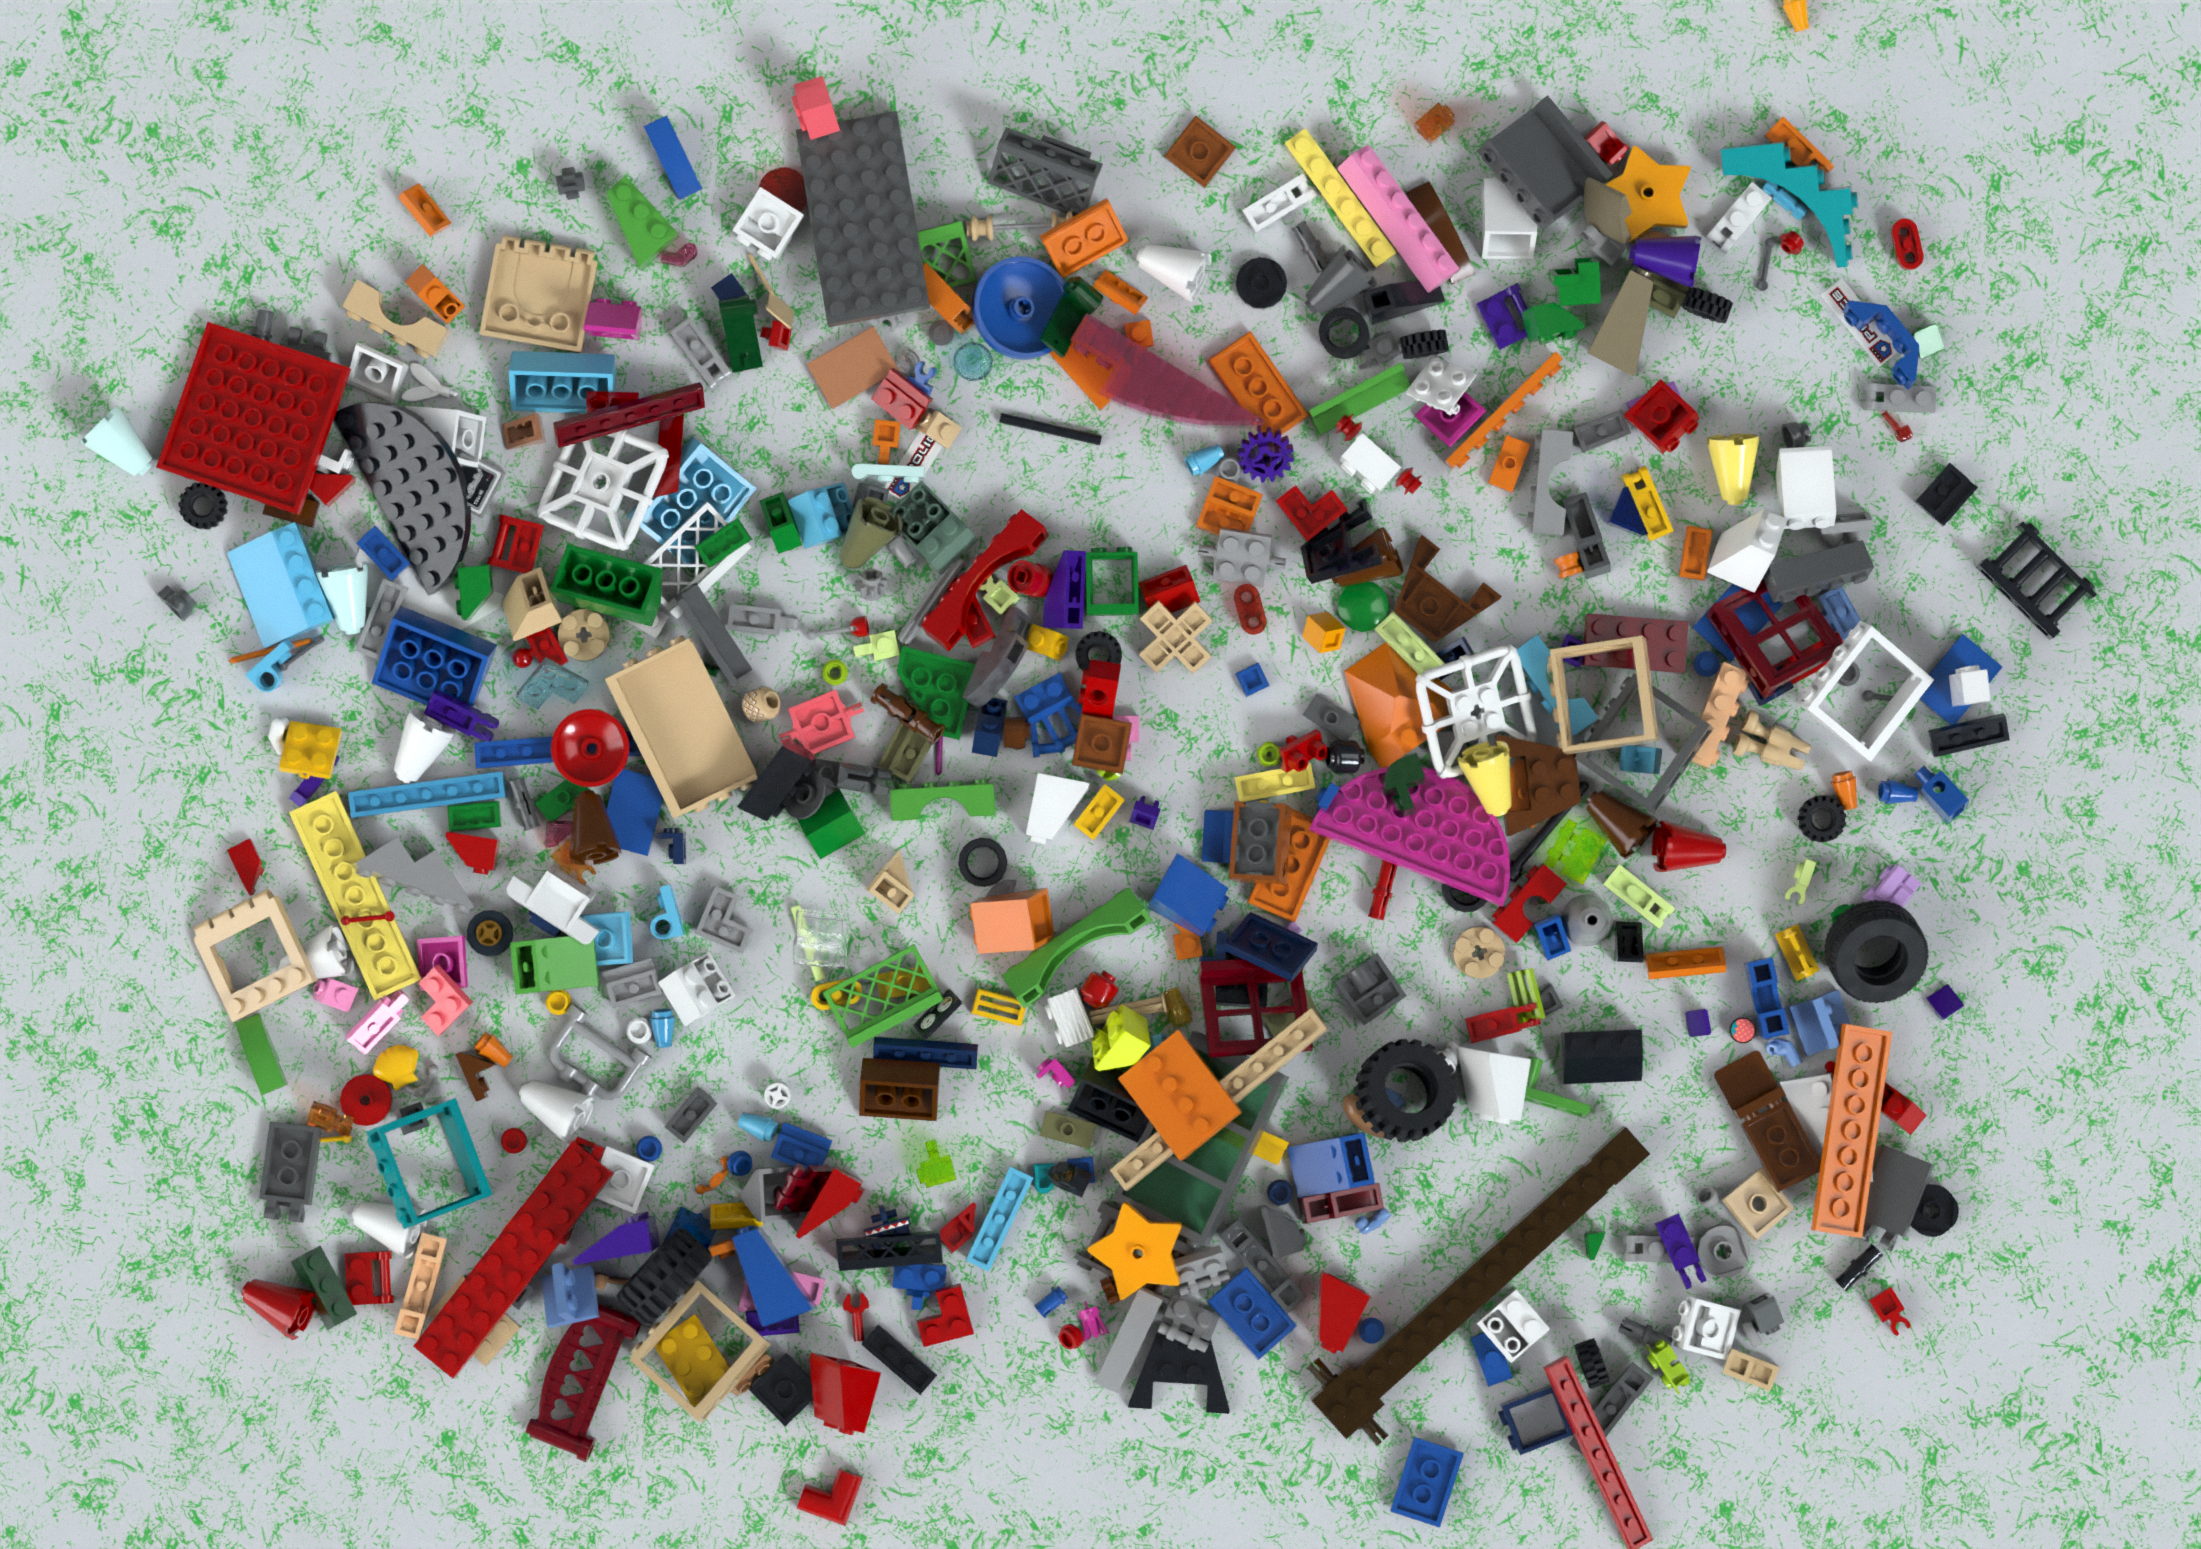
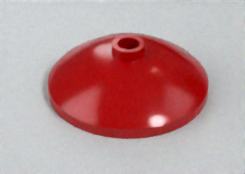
M596 709L576 711L563 719L556 728L551 742L552 759L560 774L576 785L584 787L605 785L614 780L627 763L629 756L628 736L621 723L604 711ZM589 744L596 745L597 750L595 753L590 754L587 747Z

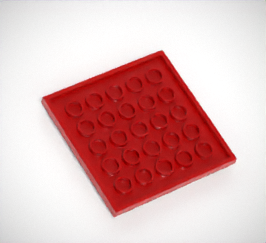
M207 322L156 468L300 515L351 369Z

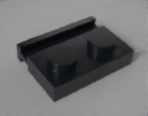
M1948 463L1916 499L1915 503L1943 527L1978 487L1969 481L1954 465Z

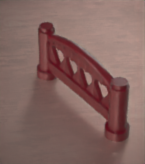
M598 1303V1318L572 1323L559 1342L543 1381L539 1416L536 1420L530 1419L525 1432L530 1434L532 1438L577 1455L576 1459L583 1462L588 1461L596 1442V1438L587 1435L623 1339L625 1337L634 1341L642 1325L632 1315ZM586 1326L593 1327L604 1344L582 1347L579 1340L584 1336V1328ZM575 1351H583L594 1368L581 1371L571 1370L570 1363L575 1360ZM568 1374L573 1375L584 1392L568 1396L563 1395L560 1389L565 1384V1376ZM563 1399L575 1416L554 1420L551 1417V1412L556 1408V1400Z

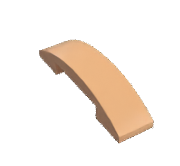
M421 1233L406 1295L395 1326V1334L419 1340L434 1295L447 1239Z

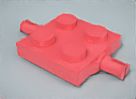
M835 689L789 708L788 710L793 720V729L779 734L780 739L785 738L781 740L783 745L791 738L797 739L812 754H817L856 738L851 727L850 717L865 711L861 702L846 708Z

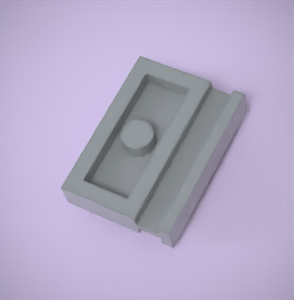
M653 958L602 972L612 1008L663 994L662 988L658 983L659 977Z

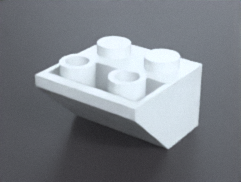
M710 952L677 969L658 982L684 1026L703 1017L736 996Z
M1515 1288L1495 1303L1477 1322V1325L1510 1363L1550 1330Z

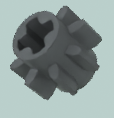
M574 167L563 168V175L556 176L559 195L566 194L568 200L580 198L579 192L585 191L582 172H575Z

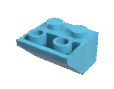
M844 482L810 490L788 500L805 549L845 537L854 510Z

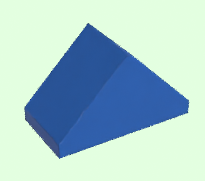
M1559 914L1551 915L1532 925L1547 961L1571 951Z

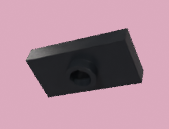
M1257 983L1260 1008L1267 1007L1268 983ZM1247 984L1215 986L1216 1005L1250 1008Z

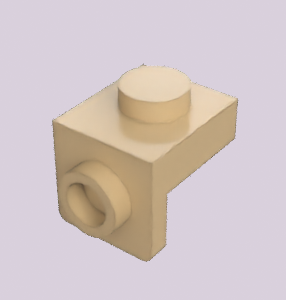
M931 408L925 411L916 427L917 431L925 434L946 449L950 448L962 429L961 426L942 413Z

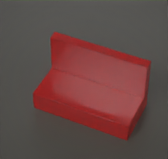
M1187 564L1138 583L1148 609L1158 599L1171 613L1189 607L1194 601L1200 603Z

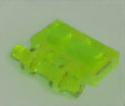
M1568 819L1564 828L1561 827L1558 831L1559 837L1553 848H1549L1547 852L1548 857L1544 865L1553 869L1557 861L1564 863L1560 873L1584 885L1608 839L1585 827L1580 836L1573 833L1577 823ZM1568 840H1570L1575 845L1569 856H1566L1562 851Z

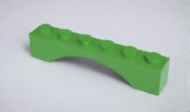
M1129 887L1124 891L1118 892L1113 899L1103 906L1095 908L1084 919L1076 921L1072 924L1071 928L1061 935L1053 937L1048 944L1039 950L1031 952L1026 959L1019 964L1011 966L1001 976L1016 999L1025 1008L1046 993L1049 982L1057 969L1075 951L1103 937L1131 935L1152 919Z

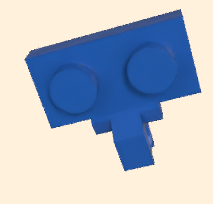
M934 1264L894 1266L893 1288L907 1289L906 1295L912 1296V1309L922 1310L923 1297H930V1291H936V1289L945 1287L947 1266Z

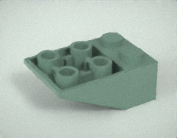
M920 481L890 510L894 516L898 513L901 517L903 526L900 533L940 575L978 541L971 530L923 481Z

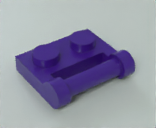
M1518 283L1476 304L1499 350L1527 337L1525 329L1519 331L1504 299L1511 296L1522 318L1521 313L1527 310L1528 307L1520 293L1521 288Z

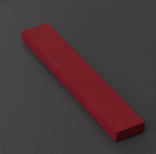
M698 382L553 422L556 445L558 448L705 408L703 386Z

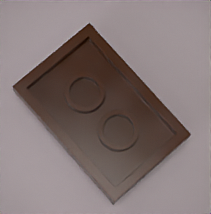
M1787 1100L1759 1114L1755 1118L1741 1123L1745 1135L1777 1193L1819 1173L1821 1161Z

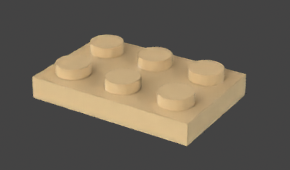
M464 1275L460 1277L428 1313L433 1320L466 1279ZM505 1314L473 1356L484 1366H487L521 1326L509 1315Z

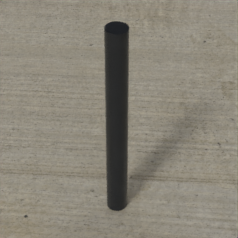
M1001 413L999 423L1099 446L1102 435L1005 413Z

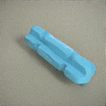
M1767 181L1763 186L1762 190L1769 196H1773V200L1789 212L1790 210L1792 212L1791 215L1797 220H1801L1807 213L1808 209L1803 204H1798V200L1783 188L1780 189L1777 184Z

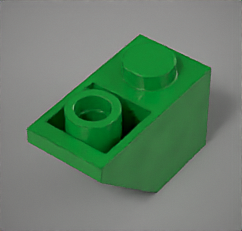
M1555 302L1532 306L1521 313L1529 343L1539 341V344L1543 345L1555 341L1554 338L1561 337L1562 341L1570 340L1577 337L1576 333L1585 328L1582 321Z
M491 566L458 568V574H454L455 590L460 591V600H456L457 615H462V620L470 621L494 593Z

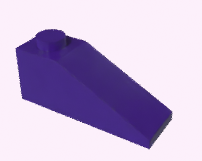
M1063 550L1044 600L1043 627L1083 629L1086 551Z

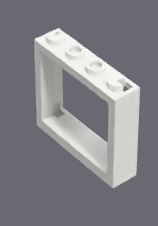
M1859 621L1855 628L1849 631V635L1842 645L1834 650L1833 656L1828 663L1820 668L1817 677L1811 685L1803 690L1804 694L1797 701V704L1859 756L1871 762L1934 679L1875 628ZM1872 638L1912 673L1858 741L1818 708V706Z

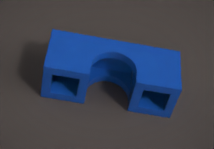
M1773 957L1744 963L1761 1039L1790 1034L1785 1009L1781 1005L1778 994V979Z

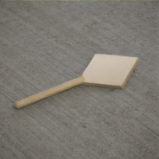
M749 253L747 257L768 291L766 310L791 329L794 310L774 294L755 258Z

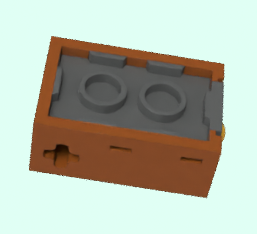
M1266 800L1246 803L1241 801L1234 802L1228 879L1238 883L1286 885L1292 807L1284 803H1269Z

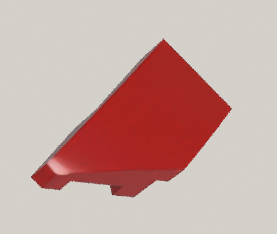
M249 838L229 848L227 852L246 891L252 896L256 891L255 885L259 876H262L264 869L261 867L262 861L257 849Z
M974 1202L940 1229L941 1243L950 1254L954 1253L972 1237L975 1227L974 1217L976 1210Z

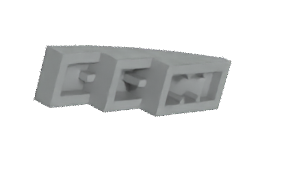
M1142 1287L1139 1288L1095 1383L1119 1393L1161 1305L1163 1297Z

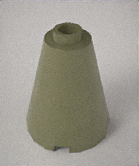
M866 497L863 501L859 499L856 503L839 553L841 561L846 567H862L902 530L903 523L898 513L894 516L890 512L892 507L887 503L873 497Z

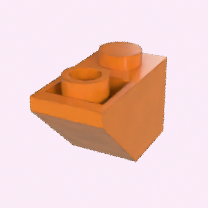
M423 264L405 281L446 324L465 307Z

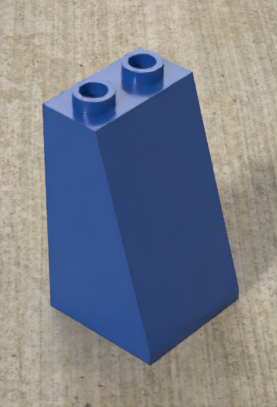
M753 1225L737 1230L738 1235L732 1237L762 1327L817 1309L810 1295L763 1229H755Z

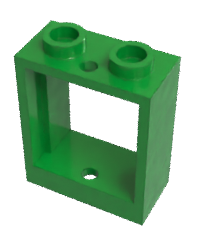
M1098 547L1091 548V552L1086 553L1087 616L1139 615L1138 552H1132V547H1117V552H1106V548ZM1131 560V604H1093L1092 561Z

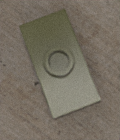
M1046 1110L1040 1136L1090 1149L1096 1124Z

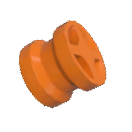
M1578 552L1553 559L1555 565L1559 567V579L1584 572L1583 566L1579 565Z

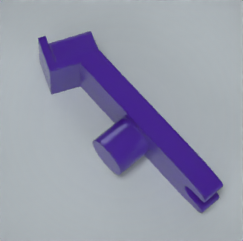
M336 756L334 767L340 759L338 756ZM310 776L309 779H304L289 799L299 807H302L326 778Z

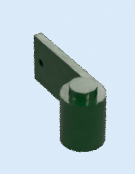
M1080 276L1071 277L1065 282L1063 286L1064 292L1039 338L1041 342L1061 358L1065 357L1084 318L1092 314L1103 300V295Z
M749 295L718 301L732 372L763 367L753 315L758 314L755 299H750Z

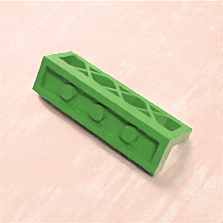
M1402 363L1309 410L1308 414L1319 435L1321 436L1335 429V425L1345 414L1348 417L1354 414V419L1407 391L1411 384L1404 373L1405 369Z

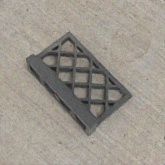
M1006 127L998 143L997 153L987 183L1064 213L1072 211V216H1075L1088 209L1103 164ZM1002 153L1015 156L1016 160L1007 162ZM1027 162L1039 165L1040 169L1031 171ZM1020 165L1025 174L1016 177L1011 168ZM1005 170L1010 179L1005 181L995 177L996 173ZM1051 171L1060 173L1065 178L1056 181ZM1044 174L1049 183L1040 186L1035 177ZM1029 179L1034 188L1030 190L1023 188L1020 182ZM1078 180L1086 183L1089 187L1080 190L1075 181ZM1068 183L1073 193L1064 195L1059 186ZM1053 188L1058 198L1052 199L1047 197L1044 191ZM1078 198L1082 209L1071 206L1068 200Z

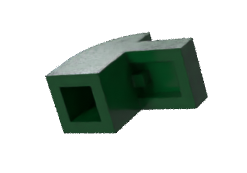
M1417 753L1396 760L1388 768L1384 779V796L1395 793L1392 796V800L1396 810H1401L1403 817L1413 814L1415 808L1408 789L1424 784L1425 775Z

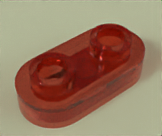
M1251 584L1240 585L1234 592V603L1241 627L1249 635H1258L1265 629L1267 624L1259 592ZM1243 593L1251 595L1249 602L1242 600L1241 596ZM1254 617L1258 620L1256 627L1249 625L1248 621L1250 618Z

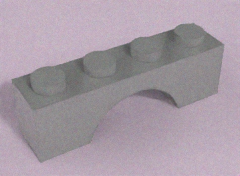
M1542 429L1540 435L1535 436L1534 450L1538 451V461L1533 460L1532 476H1536L1535 486L1530 487L1529 502H1534L1533 512H1528L1527 527L1531 528V534L1557 537L1564 535L1566 509L1552 499L1548 490V478L1550 472L1557 464L1571 458L1573 432Z

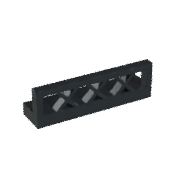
M940 1230L836 1239L839 1271L943 1262ZM935 1238L936 1244L919 1246L924 1239ZM898 1241H905L910 1245L909 1247L893 1248ZM874 1243H879L885 1248L867 1250ZM853 1245L859 1251L843 1252L842 1246Z

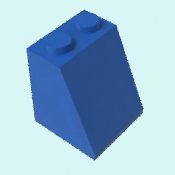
M1177 853L1147 908L1202 938L1205 931L1208 933L1212 931L1217 919L1213 918L1217 909L1222 911L1229 899L1225 894L1229 888Z

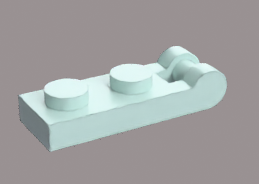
M856 464L851 472L853 477L859 481H864L868 476H875L881 482H893V477L904 478L905 483H919V479H925L926 468L920 466Z

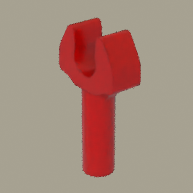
M863 1292L860 1294V1306L854 1307L851 1304V1295L849 1293L843 1302V1310L849 1311L852 1314L854 1342L864 1341L862 1313L865 1309L869 1308V1300Z

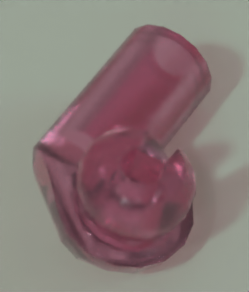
M689 242L676 253L662 251L660 263L685 267L696 258L698 254L697 247L694 243Z

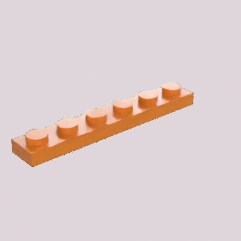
M1555 352L1444 463L1451 470L1455 466L1460 469L1470 459L1467 454L1474 447L1479 450L1489 440L1486 435L1492 429L1497 432L1507 422L1504 417L1510 411L1515 414L1525 405V402L1522 400L1529 393L1534 396L1544 386L1541 381L1547 375L1552 378L1562 368L1559 363L1563 358Z

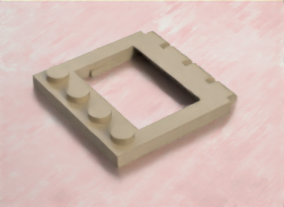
M269 889L254 895L252 899L249 898L233 906L232 909H227L213 916L212 920L208 919L194 926L196 937L193 940L232 1022L238 1021L317 981V977L279 896L274 897ZM270 916L292 964L235 991L231 982L232 978L222 957L219 956L215 944Z

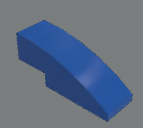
M666 115L645 125V131L679 200L702 190L668 116Z

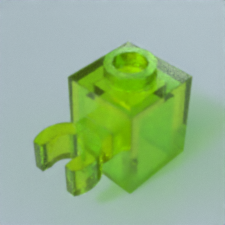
M936 1140L925 1142L930 1160L920 1162L921 1168L916 1169L920 1184L925 1183L926 1188L957 1180L951 1154L940 1157Z

